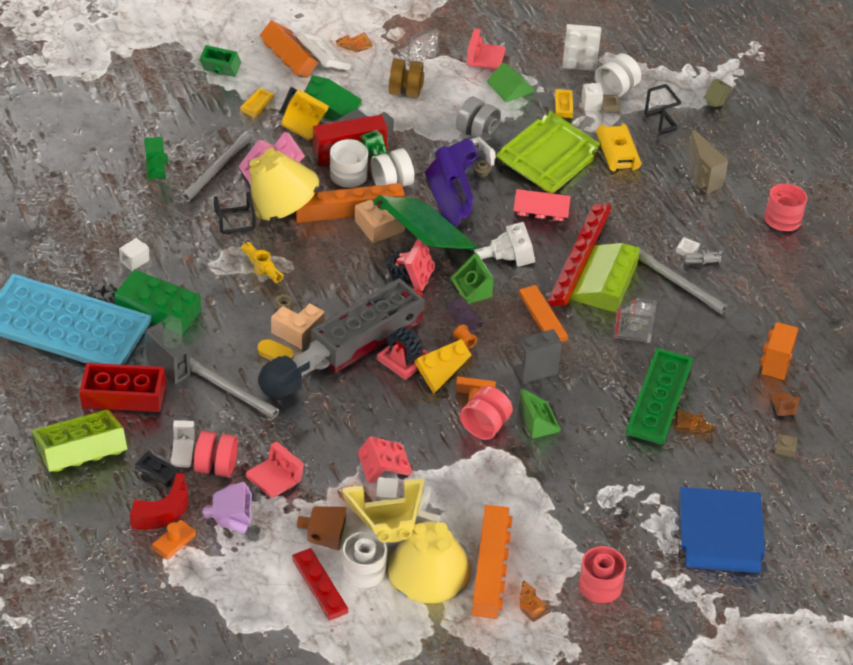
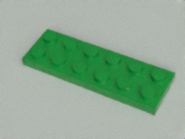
M656 348L625 435L664 445L694 358Z

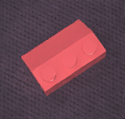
M516 189L514 212H517L518 216L528 217V213L535 214V218L546 219V216H553V220L564 221V218H568L571 196Z

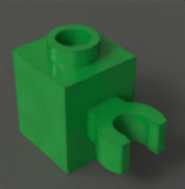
M378 130L360 136L362 143L368 149V158L370 160L373 156L383 153L387 154L383 136Z

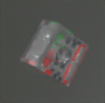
M637 298L617 308L613 338L651 343L657 300Z

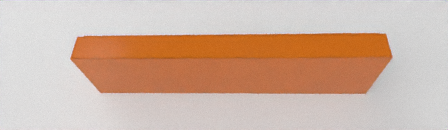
M533 285L519 289V296L541 331L545 332L554 329L561 342L567 341V333L538 287Z

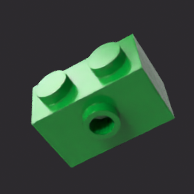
M205 45L199 59L204 70L217 75L224 74L236 77L241 65V60L236 51Z
M162 137L144 138L147 179L165 178V164H168V155L164 153Z

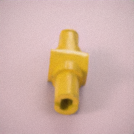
M250 242L242 245L241 251L254 264L255 273L269 276L275 284L283 280L284 275L275 268V264L271 261L268 251L257 250Z

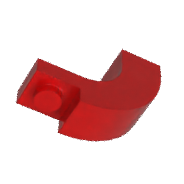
M176 473L171 492L165 498L152 502L134 500L130 513V526L132 529H160L168 526L170 523H174L184 514L189 504L188 483H185V474Z

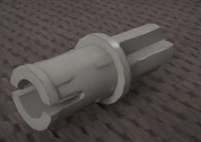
M701 250V252L685 253L684 262L686 264L701 263V265H705V263H720L721 256L719 255H721V252H705Z

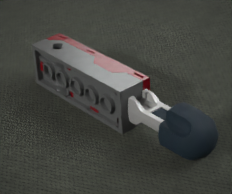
M399 278L312 328L311 343L307 351L293 359L285 355L283 357L278 356L261 368L258 384L262 392L276 399L287 396L301 388L302 376L310 371L329 367L336 373L387 343L388 336L398 328L406 327L408 329L423 321L425 301L421 291L418 288H410Z

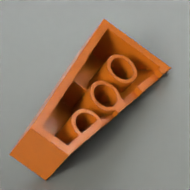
M271 20L259 35L264 40L263 44L270 49L272 48V53L282 58L281 62L287 67H291L293 74L298 77L301 75L307 78L319 61L309 50L302 46L297 36L293 35L294 32Z

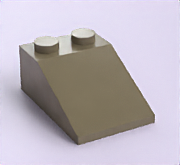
M692 130L688 151L689 164L696 185L706 194H709L724 186L728 160L696 130Z

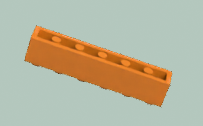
M402 183L314 192V196L304 206L295 211L294 214L297 223L355 217V205L370 199L374 202L375 198L379 195L405 198Z
M485 504L472 616L497 619L498 610L502 611L503 598H499V596L504 594L505 581H501V579L506 577L507 565L503 564V561H508L509 548H505V544H510L511 532H507V528L512 527L513 516H509L510 507Z

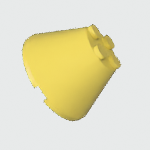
M274 148L267 149L263 155L249 162L252 202L256 216L259 219L270 220V217L278 216V218H282L292 214L314 196L313 190L319 186V178L314 171L284 153L274 150Z
M442 522L416 524L411 537L407 540H402L394 548L388 560L390 582L397 591L400 590L407 595V598L416 602L440 603L456 597L457 593L465 588L470 580L471 563L469 557L449 531L447 525Z

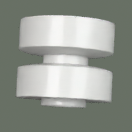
M621 53L596 70L595 81L601 84L604 95H618L619 98L640 83L641 71L632 57Z
M350 139L335 143L330 150L331 180L335 184L346 188L357 187L363 184L368 174L367 147L359 141Z
M403 148L390 151L388 155L383 153L371 158V173L376 186L402 183V186L405 187L414 183L413 165L408 153Z
M369 531L353 533L345 540L342 556V574L345 580L359 588H370L378 585L386 575V542L379 541L378 537Z

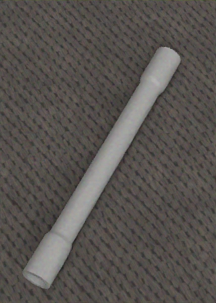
M244 132L194 184H191L181 194L182 199L190 202L199 193L200 189L239 150L243 149L251 141V136Z
M640 248V262L650 266L685 289L719 314H723L726 311L727 305L695 286Z
M190 357L191 372L197 373L271 419L278 415V408L253 396Z

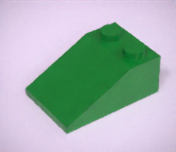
M312 75L304 91L329 106L323 118L338 120L353 110L359 109L362 99L332 80Z

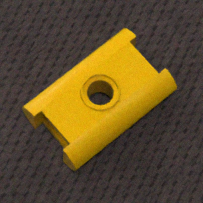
M604 124L596 129V135L601 143V148L611 171L616 172V169L632 168L633 171L641 166V159L627 125L621 124V126L606 127Z

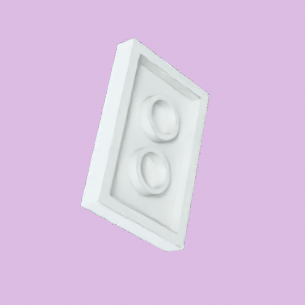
M567 24L562 68L596 71L601 27Z
M300 32L297 36L302 42V46L309 49L311 54L318 58L323 66L327 68L334 67L338 70H349L352 66L324 37Z

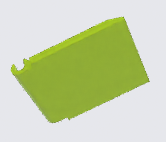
M549 111L548 116L544 115L542 120L537 119L498 152L496 158L548 193L554 194L593 161L594 155L600 149L601 143L552 111Z

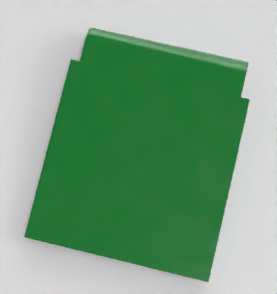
M379 195L374 200V205H381L380 210H387L426 245L442 248L478 249L472 241L421 199Z

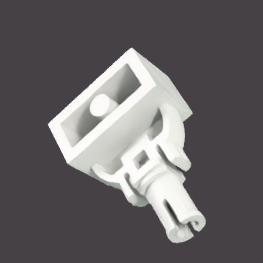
M524 222L506 226L507 232L492 240L490 246L474 249L481 259L493 257L496 260L502 258L505 260H515L517 267L535 262L533 247Z

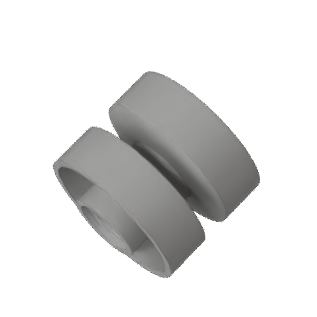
M474 96L469 97L458 112L456 129L467 135L471 134L473 138L480 137L484 142H487L498 128L501 111L499 108L485 104L484 101Z

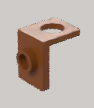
M790 392L771 394L777 416L797 414L800 402L799 397H791Z

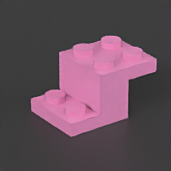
M284 132L275 145L258 140L238 167L250 185L249 162L263 155L269 148H274V150L280 151L300 163L305 155L289 133Z

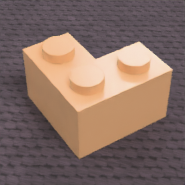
M371 199L355 205V222L372 243L405 231L404 225L387 210H379Z
M310 303L299 314L282 306L271 316V333L302 350L311 341V329L325 322V311Z

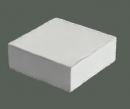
M683 237L676 248V253L684 256L685 253L697 252L700 248V243Z

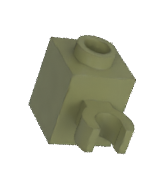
M715 79L703 98L708 100L707 103L713 107L722 106L733 87L720 79Z

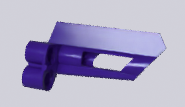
M469 139L458 142L450 147H440L436 151V159L425 172L442 216L453 226H457L461 218L468 217L473 207V195L465 171L473 165L472 163L478 157V152L473 141ZM459 179L466 195L464 204H462L453 182Z

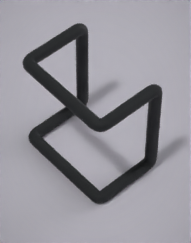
M667 84L650 88L647 91L644 114L650 115L661 111L659 133L676 129L677 124L665 109L681 104V101ZM666 88L677 101L662 108L648 111L651 91ZM664 115L673 126L662 129Z
M250 192L246 193V206L220 209L218 198L214 196V212L219 215L221 234L254 230L256 228V213ZM251 208L252 226L223 230L222 213Z

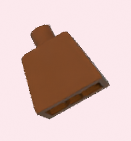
M315 506L312 508L310 517L298 516L297 528L307 529V540L309 542L339 550L346 523L347 507Z

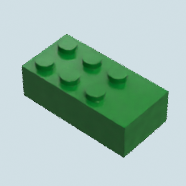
M134 269L115 292V304L151 315L152 321L150 323L157 325L161 322L163 328L183 335L201 312V295Z

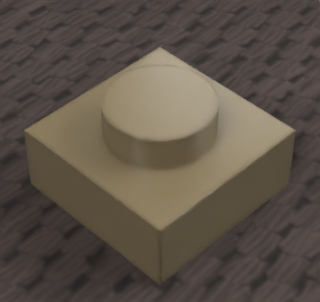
M603 95V112L620 111L621 105L618 95Z
M778 434L775 454L795 457L798 438Z

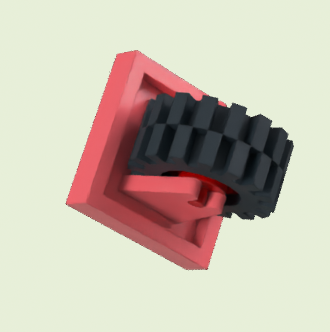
M417 239L412 250L408 249L406 251L402 249V252L397 251L396 255L392 254V258H388L386 264L393 280L400 278L404 282L405 279L407 281L411 279L413 287L418 288L422 292L435 269V264L431 259L427 245L420 239Z
M400 327L388 336V347L377 354V360L406 380L419 370L414 361L429 352L421 347L422 342L418 341L420 339L415 336L416 333L414 331L411 332L410 328Z

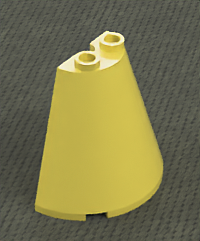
M424 478L404 480V498L364 503L363 486L342 488V492L347 505L378 537L379 541L398 542L407 540L412 535L424 489Z

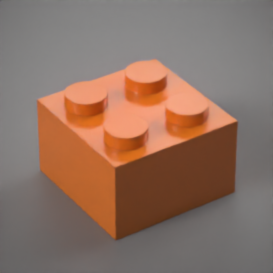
M776 322L774 329L770 328L767 337L770 341L765 342L763 353H766V355H762L760 366H763V375L784 380L793 355L799 328Z

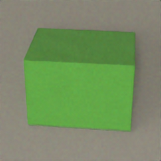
M502 62L487 81L505 103L535 92V89L515 68L505 62Z
M475 253L450 278L467 304L491 298L493 292L494 278L478 253Z
M525 389L520 391L519 412L531 437L536 438L558 433L561 429L548 402Z

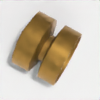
M393 58L389 78V94L401 96L403 88L406 87L407 97L419 98L425 77V72H423L424 62L412 60L408 70L406 69L405 59Z

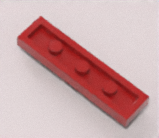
M312 548L293 554L292 560L328 620L330 621L348 614L346 603Z

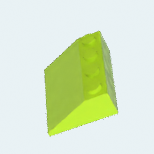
M624 243L594 245L570 300L617 313L638 265L640 248Z
M108 409L31 430L42 460L49 472H59L68 466H80L83 462L89 460L97 461L102 459L103 456L118 455L122 451L128 450L123 427Z

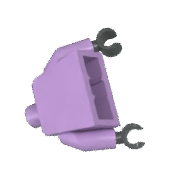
M245 482L229 484L226 488L213 494V505L203 508L204 517L206 519L214 518L222 528L231 529L242 534L248 533V538L251 541H258L260 527L257 525L248 527V525L251 524L252 501L257 502L261 499L260 488L257 485H253L250 489Z

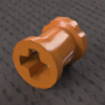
M465 324L458 326L453 332V337L459 340L462 339L468 349L474 347L477 343V336L472 335Z

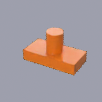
M457 377L456 392L469 394V402L481 387L491 386L496 388V381Z
M182 520L177 523H170L167 526V532L152 544V550L168 560L196 536V530Z

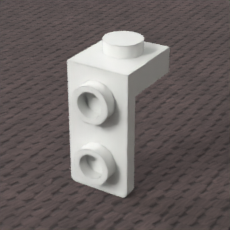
M480 137L469 139L473 141L478 157H481L490 166H493L494 159L496 158L494 149Z
M174 420L171 465L190 468L195 440L194 421Z
M429 486L422 493L415 525L426 522H440L439 515L425 512L431 495V487Z

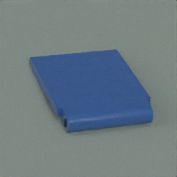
M680 487L681 552H685V568L760 573L761 558H764L765 555L761 493Z

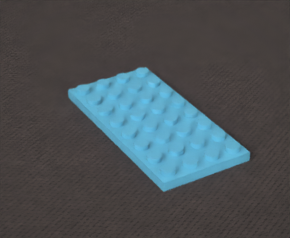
M16 274L11 275L0 291V337L84 363L124 365L152 321L151 315Z

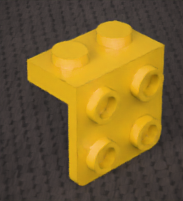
M298 89L288 103L281 124L305 139L312 140L313 126L319 124L329 106Z

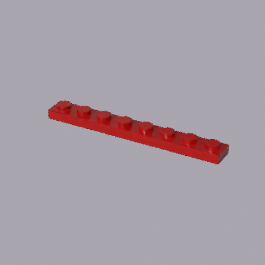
M599 203L592 206L548 299L550 307L568 304L611 211L609 203Z

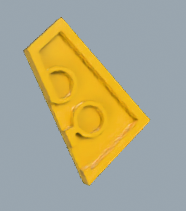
M460 339L417 358L414 363L433 394H435L469 359L471 353L463 340Z

